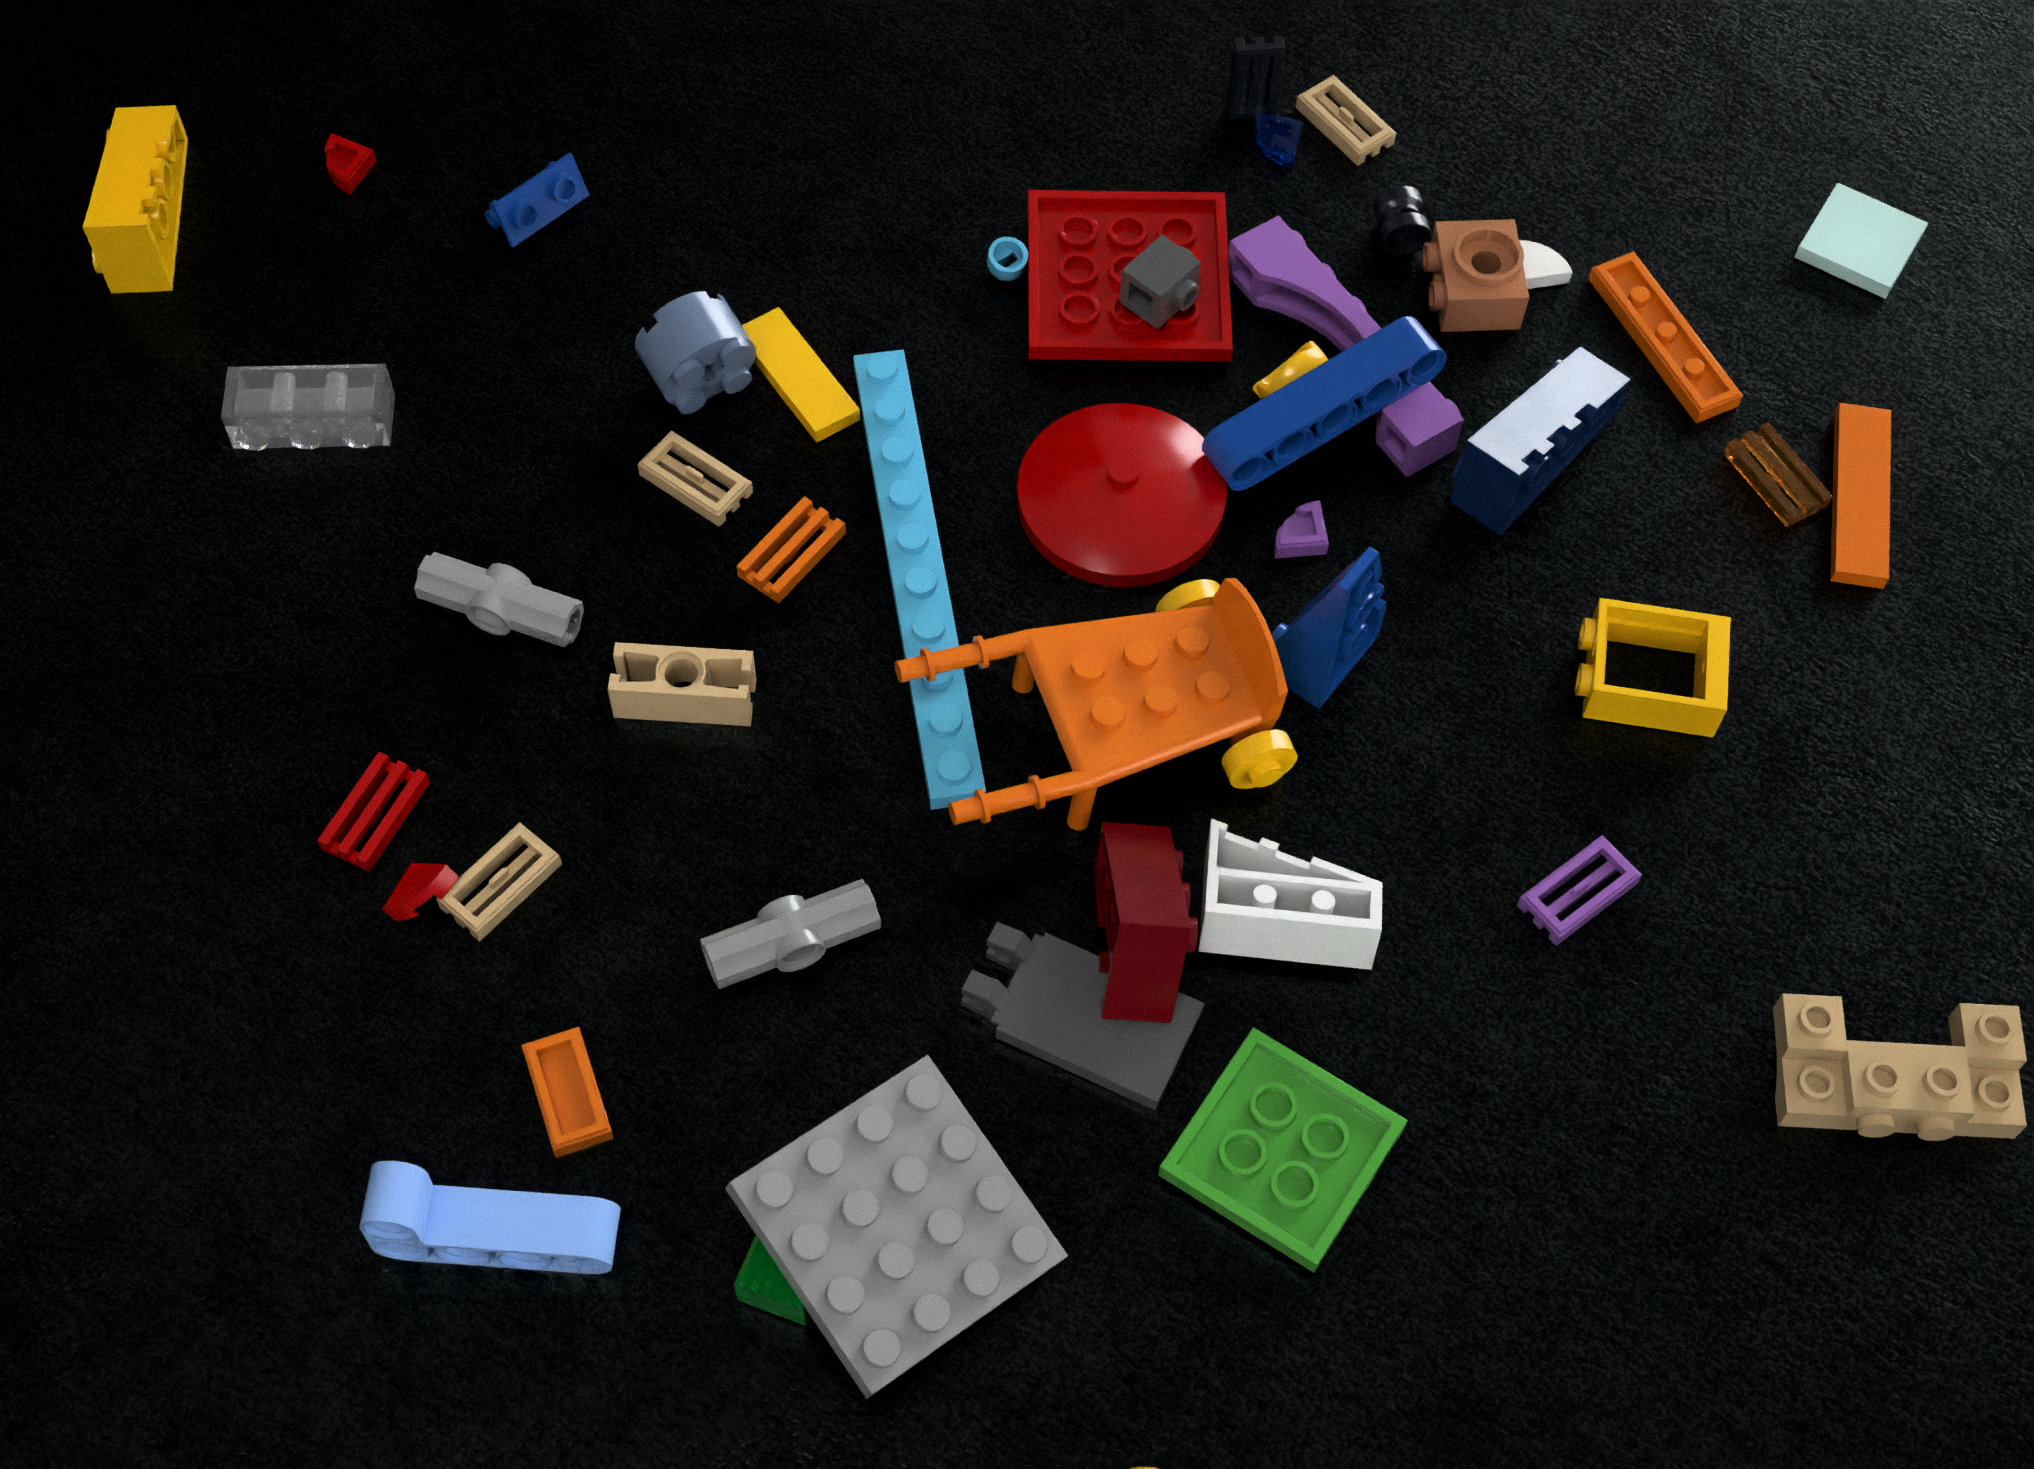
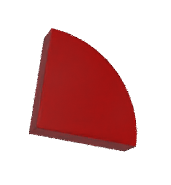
M331 134L326 142V166L330 178L339 189L347 194H351L377 162L374 150L335 134Z
M411 863L382 910L395 921L414 918L419 915L414 910L415 908L422 905L433 895L442 899L455 884L459 876L446 864Z

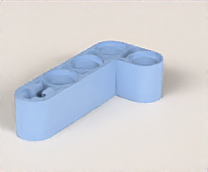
M381 1161L374 1163L371 1167L360 1230L375 1253L392 1259L602 1274L612 1269L621 1208L610 1200L590 1196L433 1185L428 1173L421 1167L406 1162Z

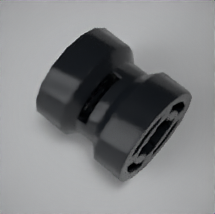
M1397 186L1383 191L1376 197L1373 208L1376 221L1381 226L1380 238L1384 250L1394 256L1411 255L1422 250L1424 243L1429 242L1431 239V231L1428 220L1423 216L1424 204L1420 192L1411 186Z

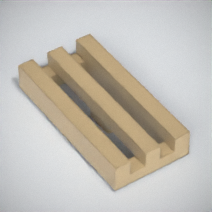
M1334 75L1297 96L1296 108L1357 166L1365 162L1367 154L1371 157L1379 154L1382 145L1386 149L1394 145L1396 132ZM1327 93L1330 97H1332L1341 107L1339 108L1325 94ZM1355 119L1358 123H1360L1372 136L1370 137L1353 120Z
M670 431L638 463L640 476L719 527L726 521V513L728 511L734 513L740 507L739 500L742 497L747 500L753 493L751 481L673 431ZM669 451L674 452L687 462L691 463L704 473L708 474L718 482L728 487L730 490L728 492H725L724 490L717 487L707 479L703 478L702 473L698 472L691 466L683 465L673 457L669 456L667 453Z
M519 822L459 877L442 899L437 898L438 905L445 913L452 914L459 925L463 928L466 926L470 930L471 935L480 942L562 865L560 855ZM523 844L528 846L506 868L503 867L489 880V884L465 906L460 904Z

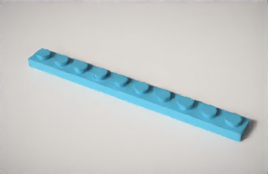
M904 349L853 355L857 389L904 659L919 656L920 650L928 648L931 653L959 646ZM963 668L936 674L935 681L928 682L925 677L908 681L931 810L947 808L950 802L973 797L974 791L977 789H983L986 793Z

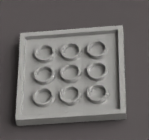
M926 1055L729 1182L725 1188L866 1399L1068 1256L929 1055Z

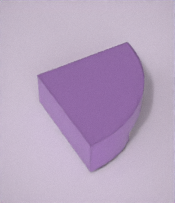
M1313 501L1296 508L1295 513L1289 516L1279 527L1274 546L1275 559L1327 554L1329 542L1320 501Z

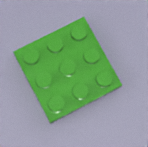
M1253 1027L1160 1165L1158 1176L1314 1273L1400 1137L1408 1120Z

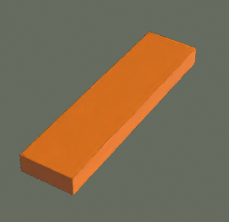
M1635 252L1592 267L1588 278L1696 424L1739 406L1743 397L1742 393Z
M1839 403L1835 411L1830 581L1884 589L1889 580L1891 410Z

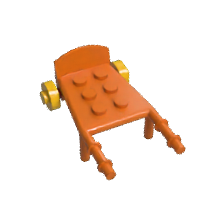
M1225 578L1221 586L1216 581L1207 579L1182 584L1168 592L1159 601L1153 613L1026 629L985 640L981 635L973 637L972 643L931 653L928 648L920 650L919 656L895 661V671L900 683L924 677L928 682L935 681L936 674L977 664L981 669L989 667V661L1017 655L1012 687L1016 692L1025 694L1033 689L1034 680L1036 681L1072 769L1071 772L1044 779H1039L1037 775L1029 776L1028 783L985 793L983 789H977L974 791L973 797L948 804L949 814L954 825L980 819L983 824L989 823L993 815L1034 805L1038 810L1043 809L1047 801L1072 795L1067 824L1073 830L1082 831L1089 825L1098 787L1228 737L1232 747L1224 754L1221 763L1230 784L1235 788L1250 789L1271 785L1287 773L1297 761V753L1289 735L1281 730H1272L1280 717L1288 694L1280 658L1267 623L1256 602L1236 578Z

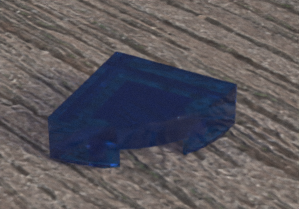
M1257 112L1254 126L1256 142L1270 159L1281 165L1293 168L1304 121Z

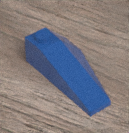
M1370 546L1311 600L1289 625L1281 623L1271 634L1283 668L1287 688L1319 709L1380 634L1386 611V601L1380 598L1384 593V586L1378 583L1382 575L1380 555L1378 551Z

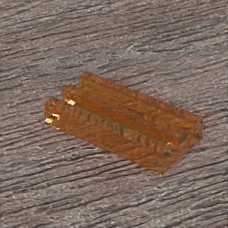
M1769 422L1761 425L1757 433H1754L1753 430L1745 433L1741 441L1735 438L1727 442L1723 452L1724 455L1786 527L1829 505L1833 497L1832 494ZM1749 451H1751L1755 455V457L1761 462V464L1767 469L1768 474H1766L1764 470L1758 465V463L1752 458V456L1748 453ZM1780 488H1783L1785 490V492L1797 504L1798 508L1794 507V505L1782 493Z

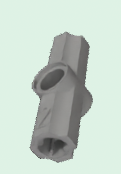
M437 552L424 557L418 568L417 580L414 586L417 598L464 613L474 625L490 634L501 636L507 635L510 630H514L564 648L567 644L574 642L580 630V623L584 613L582 601L535 586L525 574L514 567L494 563L488 569Z
M860 879L804 900L799 895L778 898L764 906L757 914L756 919L702 938L700 942L713 981L718 989L774 968H778L779 971L794 972L804 969L818 961L825 954L827 948L880 929L881 918L868 884L866 885L864 880Z

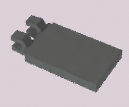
M997 922L987 940L989 948L986 952V958L1014 971L1015 974L1006 989L999 980L971 970L962 988L961 994L964 996L961 999V1006L990 1019L991 1023L997 1025L995 1038L1156 1111L1198 1023L1205 1003L1178 992L1171 1023L1102 1019L1101 1000L1104 998L1108 973L1099 972V956L1048 933H1045L1044 937L1035 934L1031 941L1024 932Z

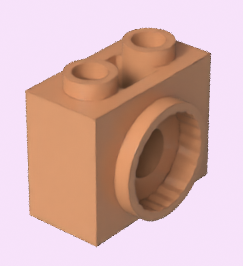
M1515 219L1435 222L1431 242H1425L1423 245L1422 264L1424 272H1431L1432 281L1429 285V307L1431 312H1438L1441 332L1520 330L1529 300V293L1523 267L1524 251L1518 240Z

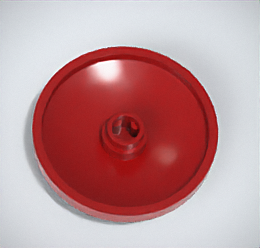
M1129 403L1099 404L1076 410L1059 418L1034 439L1019 469L1017 507L1022 526L1034 547L1048 561L1062 571L1087 582L1104 586H1145L1170 579L1193 566L1210 549L1218 536L1224 518L1227 498L1226 482L1202 452V443L1205 438L1186 422L1167 412L1148 406Z

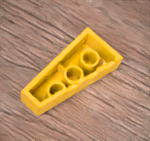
M176 105L116 108L111 127L107 130L106 145L83 229L92 248L94 269L96 273H103L111 294L172 291L188 138Z

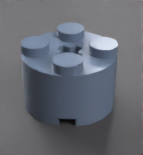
M697 291L678 297L653 314L657 323L648 333L642 327L637 334L635 341L636 352L665 399L670 404L676 406L682 414H691L698 411L706 403L707 398L724 390L728 394L737 393L748 386L752 380L749 370L756 357L755 345L722 295L717 294V299L710 298L706 291Z

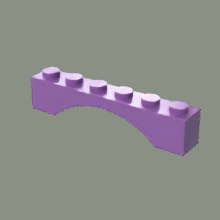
M1279 215L1230 240L1228 252L1229 277L1255 306L1280 312L1307 324L1327 337L1342 352L1381 329L1367 313L1361 300L1350 295L1339 283L1331 267L1326 263H1321L1309 250L1301 234L1291 230ZM1429 381L1375 413V442L1402 473L1408 477L1456 450L1464 419L1461 417L1455 403L1450 399H1445Z

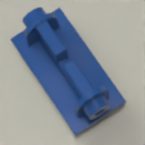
M568 153L558 161L548 163L546 169L500 200L490 202V209L484 214L486 220L494 229L502 226L510 246L515 247L587 198L589 192L572 154Z

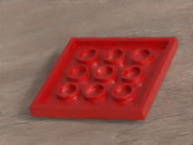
M1028 190V359L1231 362L1233 342L1225 193ZM1163 235L1176 245L1187 248L1195 258L1201 261L1198 281L1200 292L1195 302L1187 310H1179L1159 329H1156L1121 304L1119 299L1122 269L1158 237Z

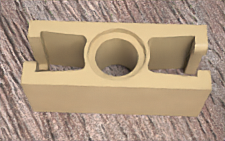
M615 642L613 658L617 674H610L608 694L614 718L751 726L753 706L750 700V692L755 693L757 680L753 651ZM680 682L692 683L686 687H674V685ZM726 687H738V689L726 688Z

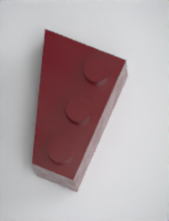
M1102 822L1094 865L1097 927L1105 929L1108 952H1100L1098 957L1099 972L1108 973L1104 998L1101 1000L1102 1019L1172 1022L1186 953H1194L1196 949L1198 923L1196 917H1189L1188 915L1190 908L1189 883L1181 882L1183 853L1181 850L1174 849L1170 827Z

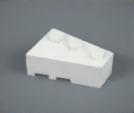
M1211 818L1204 862L1198 952L1372 970L1382 931V882L1313 857L1311 862L1278 851L1279 843L1263 837L1259 843L1227 832L1228 824Z

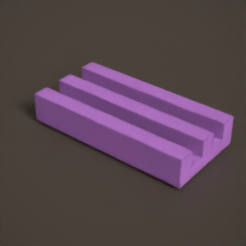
M1601 835L1523 894L1517 906L1524 913L1530 911L1535 916L1533 923L1540 930L1545 927L1550 932L1549 939L1557 946L1637 885L1642 874ZM1601 855L1608 860L1548 907L1541 902ZM1619 871L1622 876L1563 921L1557 918L1615 872Z

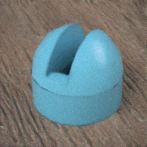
M1001 237L991 244L987 256V265L991 274L996 279L1006 282L1018 279L1024 272L1028 261L1026 246L1020 240L1013 237ZM1013 256H1015V258L1017 259L1016 262H1014L1007 268L1003 267L1007 262L1011 260Z

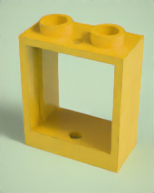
M1600 598L1593 617L1583 618L1579 633L1578 648L1580 650H1587L1586 664L1580 663L1575 684V695L1584 696L1582 718L1714 737L1727 711L1731 617ZM1607 641L1695 654L1693 698L1605 685Z

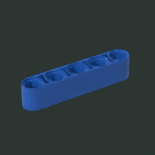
M1412 316L1402 317L1216 426L1205 437L1202 443V452L1231 490L1241 491L1248 489L1432 380L1444 367L1447 356L1416 318Z

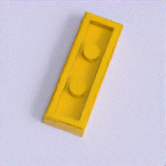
M779 307L742 325L756 348L754 363L816 443L860 420V409Z

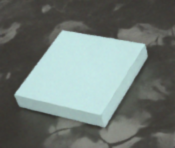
M1837 183L1799 245L1795 258L1886 299L1922 237L1928 223Z

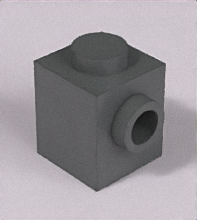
M1161 235L1122 269L1119 302L1156 329H1159L1176 312L1187 310L1197 299L1200 292L1198 281L1201 261L1195 258L1187 248L1178 246Z

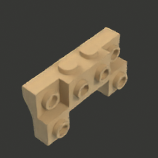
M1783 993L1773 1007L1777 1049L1775 1104L1778 1126L1858 1130L1859 1135L1870 1138L1885 1137L1894 1132L1917 1133L1920 1139L1927 1141L1946 1140L1953 1136L2015 1139L2027 1126L2019 1069L2027 1061L2019 1006L1959 1003L1948 1017L1952 1046L1847 1040L1842 997Z

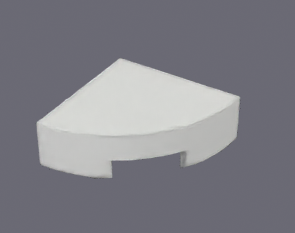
M1519 240L1524 251L1523 267L1528 289L1569 283L1572 270L1560 254L1545 245Z

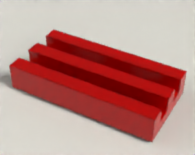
M378 752L318 838L317 842L321 850L370 872L430 784L427 773L419 769L413 772L409 770L408 764L399 760L395 764L390 761L388 755ZM400 783L406 784L361 852L355 851L369 828L375 825L384 812V806Z

